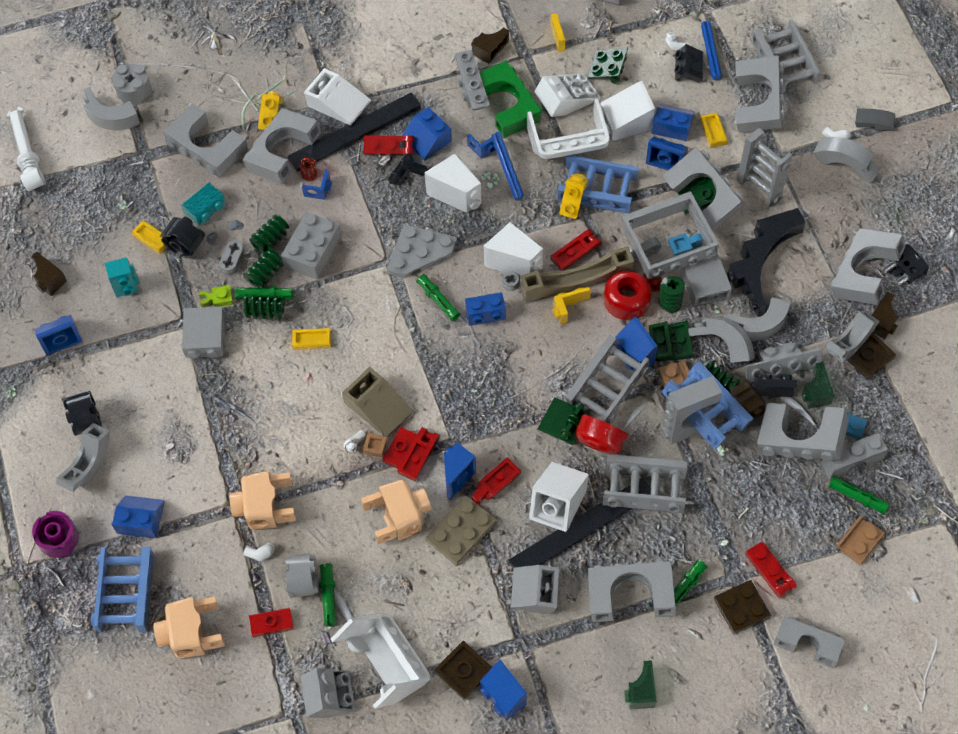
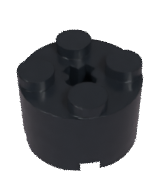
M184 216L183 218L173 217L160 237H162V243L174 253L179 251L183 253L182 257L191 258L206 234L201 229L192 225L191 219Z
M85 391L62 399L65 409L68 410L65 413L66 419L69 424L73 423L71 427L74 436L82 434L93 423L102 427L101 418L96 409V403L91 391Z

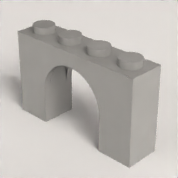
M779 56L736 61L738 85L762 83L772 89L769 98L764 103L757 106L736 108V125L739 133L755 131L758 128L762 130L782 128V121H785V110H782V105H785V96L782 94V89H785L784 78H781V73H784V63H780Z
M191 104L163 131L165 142L171 148L175 147L183 156L191 158L196 165L203 166L211 175L215 174L220 178L248 150L246 139L232 130L221 142L213 147L202 148L192 143L193 138L208 123V120L203 110Z
M282 108L260 138L256 140L250 151L244 156L243 162L247 171L283 184L292 172V169L287 159L271 154L272 148L278 142L285 139H297L312 145L321 134L318 121Z
M695 147L662 177L676 193L680 192L696 178L708 177L714 180L717 188L715 199L702 211L712 232H714L745 206L742 202L744 198L737 190L734 192L730 188L733 184L726 176L724 178L720 176L721 170L715 163L711 165L708 161L709 155L704 150L700 151Z
M859 228L857 234L853 236L849 250L845 253L843 263L839 265L836 278L831 282V289L834 292L835 298L879 305L885 292L882 279L859 275L856 273V269L861 263L872 258L899 261L905 249L903 236L901 234Z
M713 376L668 394L661 432L665 439L668 438L670 444L698 434L699 432L686 418L698 410L705 414L710 410V405L720 402L722 391ZM713 417L712 419H710V421H711L713 424H714V422H715V417Z
M767 403L757 442L762 454L766 456L782 455L787 458H792L793 456L805 459L818 458L825 461L840 460L849 421L845 408L825 407L821 426L817 433L805 440H793L786 436L791 416L787 405Z
M658 560L654 563L636 562L630 565L619 563L614 566L604 567L597 565L593 568H588L592 622L613 621L612 597L614 591L621 584L628 581H638L650 588L653 593L655 617L676 616L671 561Z

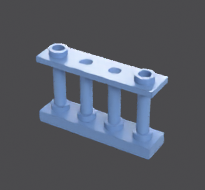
M578 155L566 156V168H570L568 178L572 174H576L577 170L588 172L586 178L589 179V183L583 192L580 205L630 213L632 198L627 197L631 180L637 181L638 167L594 160ZM595 173L606 175L602 192L591 190ZM613 177L624 178L620 195L609 194ZM559 184L558 201H562L566 185Z
M699 361L694 364L687 374L689 378L678 385L671 379L662 390V393L668 399L669 393L713 375ZM714 377L722 391L720 402L715 403V407L705 414L698 410L686 419L716 450L726 438L723 434L733 427H736L741 432L747 427L753 417ZM722 412L729 421L717 429L710 419Z
M101 547V553L97 556L99 573L95 612L91 614V625L98 633H102L103 624L133 623L139 632L148 631L154 553L151 547H142V553L138 556H109L106 548ZM138 564L140 566V573H137V575L107 576L108 565ZM107 584H136L138 586V593H135V595H106ZM135 603L137 605L136 613H133V615H104L105 604Z

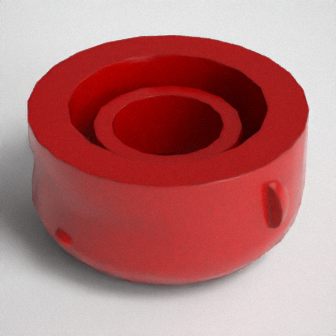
M634 271L618 272L611 276L605 285L603 297L605 308L612 316L621 320L639 318L649 309L652 290L647 278ZM623 290H631L636 295L632 297H626L620 294V292Z
M584 414L576 429L577 439L581 443L610 455H616L622 451V444L629 435L627 432L611 424Z

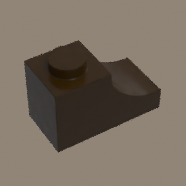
M503 27L500 31L492 34H484L482 32L471 43L473 55L489 64L509 42V30Z
M36 252L32 255L37 266V273L33 276L37 283L35 286L40 292H46L52 296L67 280L59 268Z
M887 292L871 315L880 321L873 333L884 340L889 334L893 335L898 327L896 324L898 316L892 310L894 295Z
M748 380L730 389L733 397L753 418H758L764 414L767 405L759 391Z

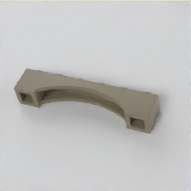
M623 247L610 251L609 254L594 262L574 269L551 273L534 271L520 275V289L525 302L609 280L611 276L621 271H633L634 259L629 247Z

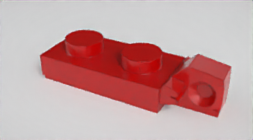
M507 457L478 482L476 486L477 491L472 494L471 500L476 504H480L485 498L490 500L521 474V470Z

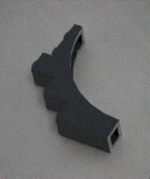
M799 208L757 220L754 228L756 238L744 241L742 250H740L743 260L730 263L727 272L728 280L733 283L735 288L741 287L744 296L747 295L751 311H754L757 317L764 315L767 307L760 281L762 267L769 255L781 243L803 233L806 222Z

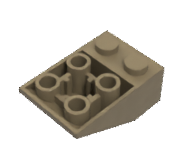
M370 366L342 392L344 403L386 437L413 413V410L389 383Z

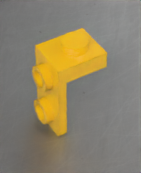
M269 91V94H262L258 129L265 130L278 114L279 104H284V97L279 96L278 92Z
M576 173L568 178L560 207V215L573 219L578 217L583 192L589 183V179L585 178L584 175Z
M581 287L575 291L560 293L554 296V308H552L554 318H558L560 325L568 323L566 306L590 299V287Z

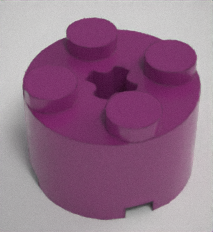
M61 511L47 512L46 515L39 517L35 521L32 528V536L35 543L45 555L52 558L69 556L78 543L79 534L72 520Z

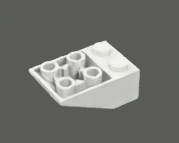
M325 68L304 92L308 107L348 125H352L371 102V99L339 74Z
M584 73L543 76L534 91L551 117L566 116L594 103V99H601Z

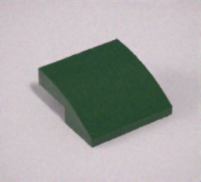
M665 321L649 325L650 336L658 346L655 361L682 360L694 357L688 321L668 324Z

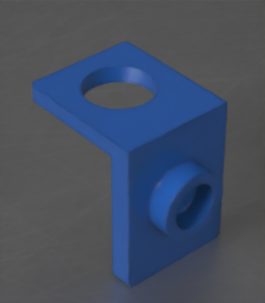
M471 134L467 135L468 146L481 159L496 150L492 138L480 144Z
M325 169L321 187L302 185L304 197L326 199L327 191H330L332 187L329 170ZM307 190H313L317 194L309 193Z

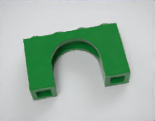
M507 60L479 72L487 96L496 92H508L518 99V102L513 107L495 115V127L502 134L503 138L527 128V112L531 111L534 124L541 122V106L535 103L532 93L526 90L523 80L518 78L514 67L510 66Z

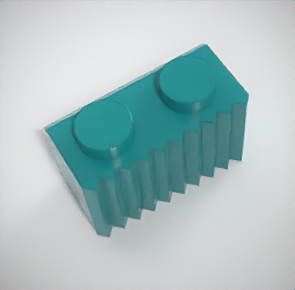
M208 182L182 203L181 206L183 212L197 225L208 221L214 212L223 208L225 199L224 195Z

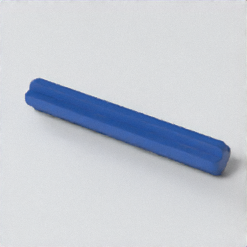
M703 21L701 29L713 80H720L722 73L710 21Z
M500 132L493 133L491 138L514 200L522 199L524 194L502 134Z

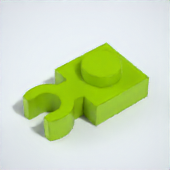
M230 285L211 288L212 293L206 291L199 292L200 299L206 298V300L200 301L201 307H207L211 303L214 304V307L233 305Z

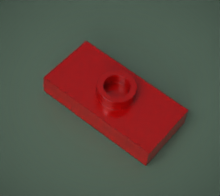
M400 427L382 461L398 469L417 434Z
M290 608L249 615L252 637L294 630Z

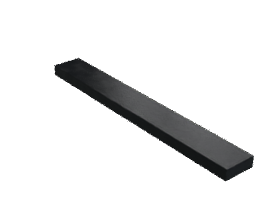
M409 93L354 121L352 125H346L315 141L312 145L309 144L288 155V159L298 172L364 138V136H368L420 109V103L412 93Z
M642 477L639 479L638 494L651 495V487ZM631 485L619 492L630 493ZM602 502L572 520L567 532L559 529L510 558L509 563L513 569L542 565L633 508L610 507L603 505Z

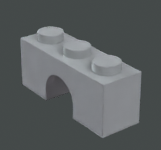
M876 433L843 446L840 460L825 461L822 459L821 465L829 480H831L833 476L839 477L847 474L850 468L863 462L867 466L883 460L888 449L880 434Z
M784 616L773 645L794 652L799 642L808 641L816 649L813 661L834 669L845 639L840 638V635L834 632L827 633L822 631L816 625L804 624L796 617Z

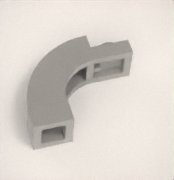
M90 87L83 89L86 96L83 97L85 102L84 108L87 116L95 125L107 130L117 131L126 130L140 124L137 113L130 101L119 106L107 107L97 101Z
M840 137L821 139L813 152L823 165L839 162L852 167L867 183L873 182L879 170V167L871 160L874 154L861 144Z
M772 297L767 312L761 317L750 319L727 313L726 318L739 324L746 331L751 341H760L773 336L780 330L785 322L790 302Z
M864 310L859 311L847 329L838 338L828 342L826 345L828 348L827 352L841 362L847 361L868 339L880 321Z
M709 317L706 318V322L694 323V327L688 329L689 336L714 334L721 337L728 346L731 363L750 361L755 358L753 345L746 331L739 324L728 318Z
M93 423L82 432L79 452L73 463L56 478L57 485L74 492L79 486L85 487L91 481L106 454L110 430Z

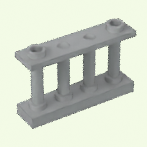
M792 19L788 22L787 30L765 35L760 28L753 30L751 42L759 58L773 57L796 50L800 57L782 61L784 68L801 63L806 68L805 71L787 76L781 73V78H784L785 89L789 82L806 77H811L814 84L818 83L819 76L821 75L820 67L814 62L800 35L799 27L794 24ZM785 37H790L792 44L774 49L768 45V42Z
M758 128L746 137L737 181L741 184L747 180L755 183L768 194L766 205L770 207L773 203H778L783 197L782 192L788 170L791 166L792 154L789 153L784 158L779 157L763 143L764 131ZM761 152H763L767 157H769L773 162H775L776 166L773 165L769 160H767L761 154ZM758 162H759L760 164H762L766 169H768V170H769L772 174H774V175L771 176V175H770L767 171H765L760 165H758ZM756 173L759 174L764 180H766L771 185V187L767 185L763 180H761L756 175Z
M612 335L608 336L565 396L567 403L575 405L576 402H581L601 415V421L609 424L614 421L617 416L616 411L641 376L645 377L650 370L648 358L645 357L642 363H639L618 349L617 339ZM614 355L636 369L632 377L629 379L607 365L606 360L609 356ZM598 371H604L625 385L619 395L595 380V375ZM587 386L595 388L614 401L608 410L584 396L583 392Z
M607 454L605 472H611L610 491H604L603 505L684 513L686 498H679L680 479H685L687 461ZM620 473L632 475L630 493L618 492ZM640 475L652 476L651 495L638 494ZM660 477L672 478L671 497L659 496Z

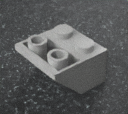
M544 565L514 568L510 609L552 614L557 608L559 568Z
M315 668L301 676L306 716L308 718L324 719L356 711L349 671Z

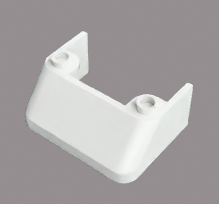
M594 99L593 112L597 129L547 140H539L531 111L527 112V130L533 152L543 159H551L606 148L609 144V133L599 100Z
M382 613L351 618L331 638L332 643L346 640L348 647L353 652H365L386 684L380 689L381 698L373 705L375 709L398 703L430 680L429 672L396 622L387 614Z

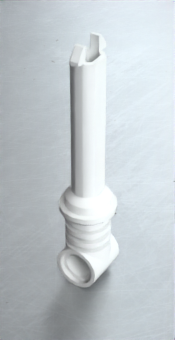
M17 107L18 110L8 111L6 116L11 120L20 154L16 162L21 168L22 175L20 177L27 191H32L45 185L46 181L39 168V156L32 151L22 116L24 110L21 107Z

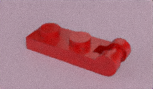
M364 136V154L414 155V149L412 148L414 136ZM400 142H405L404 149L400 148Z
M587 229L552 254L550 260L561 271H564L592 250L598 249L602 241L599 238H595L593 236L594 233Z
M421 427L397 470L398 474L416 482L435 445H437L440 434L428 432V429Z
M763 541L745 552L747 558L778 598L783 597L788 590L792 591L797 588L794 579L787 574ZM782 580L784 584L779 585L777 582Z

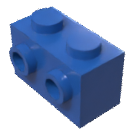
M503 293L466 298L465 311L468 325L473 326L506 320V306Z

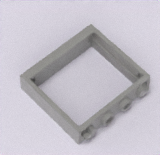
M691 191L622 216L621 227L648 279L659 278L665 273L678 271L681 267L694 265L698 261L706 258L711 259L718 254L719 243ZM688 209L706 246L650 265L633 229Z

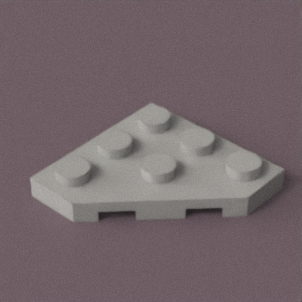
M404 224L387 267V274L407 278L417 270L421 269L422 271L435 265V262L443 258L448 259L452 257L457 237Z

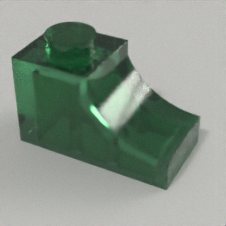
M815 363L812 371L813 380L806 383L802 391L803 402L807 403L808 409L831 405L834 398L824 363Z
M652 660L643 661L641 675L636 681L629 682L627 690H624L625 703H629V709L655 708L656 706Z

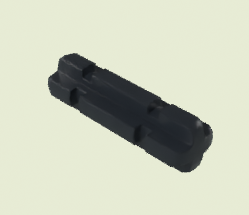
M405 154L401 159L403 160L404 158L411 160V162L414 161L412 155ZM402 161L398 163L393 173L388 177L391 184L396 185L407 171L401 168Z
M406 158L401 163L402 169H410V172L424 176L425 172L429 170L427 166L414 161L412 163L411 160Z

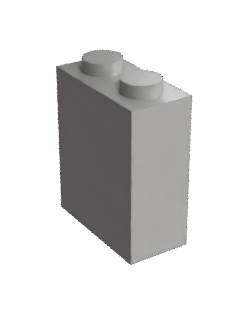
M718 254L711 259L706 258L694 265L680 268L693 307L730 299L732 288Z
M222 307L184 308L182 350L185 358L197 359L198 357L216 358L224 356L225 315Z

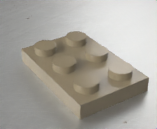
M466 495L426 537V541L453 564L457 565L496 524V519Z

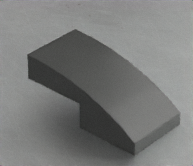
M857 109L855 125L856 127L874 126L876 131L894 130L896 115L893 112L879 109Z

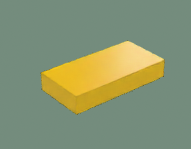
M554 13L550 17V26L558 52H562L565 50V37L558 14Z
M718 113L700 116V122L709 147L714 148L727 145L728 140Z
M144 220L131 232L134 238L158 254H161L166 249V246L161 241L162 237H160L162 232Z
M331 328L292 330L293 350L331 348Z

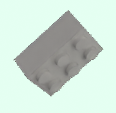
M305 212L281 255L284 267L318 279L341 237L340 224Z

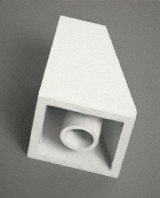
M639 81L601 102L600 107L612 141L652 130L655 107L643 81Z
M455 154L425 172L426 193L429 196L466 213L477 209L482 204L481 183Z
M509 222L484 245V265L505 273L515 272L518 277L534 271L541 273L543 269V248Z
M551 462L533 486L529 519L567 532L586 493L589 474Z

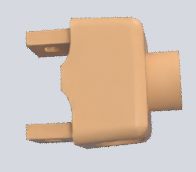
M269 471L245 475L241 479L242 492L229 494L232 517L245 516L247 525L251 530L277 528V523L296 521L294 508L275 510L274 488L293 486L290 472L270 475Z
M405 480L378 487L379 492L361 498L364 512L383 505L385 509L384 520L387 527L375 531L378 545L394 538L400 541L420 532L423 528L421 514L432 510L424 488L411 492Z
M215 596L196 601L194 597H189L168 603L165 606L166 620L154 622V633L158 647L170 645L173 653L179 659L205 655V650L224 647V639L221 634L203 637L199 613L219 609Z

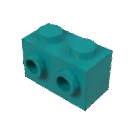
M127 257L105 263L108 279L116 298L138 292L137 284H140L139 277L135 271L134 264H130Z

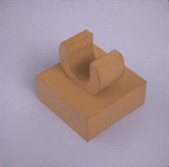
M368 433L363 447V454L383 458L387 437Z

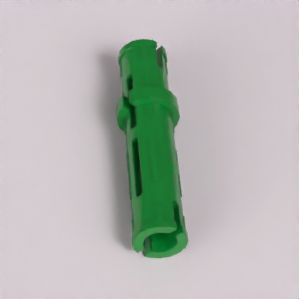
M422 274L417 278L416 282L424 289L426 296L432 298L452 322L460 317L461 313L457 311L440 292L438 285H434L426 274Z
M271 286V288L236 287L235 298L244 299V296L247 294L248 299H251L252 295H255V299L262 295L263 299L270 296L271 301H273L275 296H277L278 300L282 299V296L285 300H292L293 288H276V286Z
M833 476L828 486L863 504V507H869L883 515L890 504L873 496V493H867L836 476Z
M697 559L691 569L682 575V580L674 588L675 607L692 586H696L697 580L708 568L703 561Z
M325 563L326 567H324V564L319 566L321 574L319 588L322 589L323 624L326 627H331V623L332 626L337 625L334 597L336 582L333 581V564Z

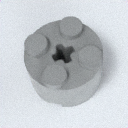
M121 64L117 66L112 77L117 97L123 103L130 101L132 105H138L145 98L148 99L151 95L152 87L144 66L137 64Z
M302 554L285 557V565H288V569L285 571L286 583L290 598L319 593L318 574L314 575L316 573L315 567L317 566L315 555Z

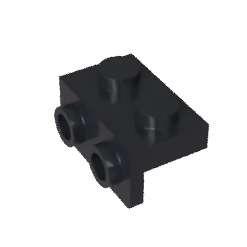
M685 44L676 51L674 69L676 81H680L683 77L697 83L703 80V51L688 44Z
M764 373L760 374V376H754V387L761 396L793 397L794 388H797L798 380L792 377V374H780V377H772V374Z

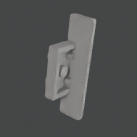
M472 50L455 53L459 68L457 83L459 88L462 87L463 89L461 91L463 101H466L468 108L471 107L473 111L489 108L490 104Z
M786 343L782 346L758 351V358L761 362L746 365V377L751 383L754 382V376H760V374L764 373L777 377L780 374H790L819 367L822 365L821 350L817 348L801 352L795 343Z

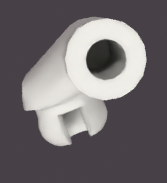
M669 32L667 33V38H665L666 44L671 50L677 51L681 49L686 43L678 42L675 39L676 34Z
M826 127L822 132L827 138L840 137L849 139L851 136L848 130L834 132L829 127Z
M360 429L344 442V449L350 453L355 452L357 445L367 437L366 434Z
M266 543L258 549L247 546L244 550V556L257 561H263L273 555L275 546L272 543Z

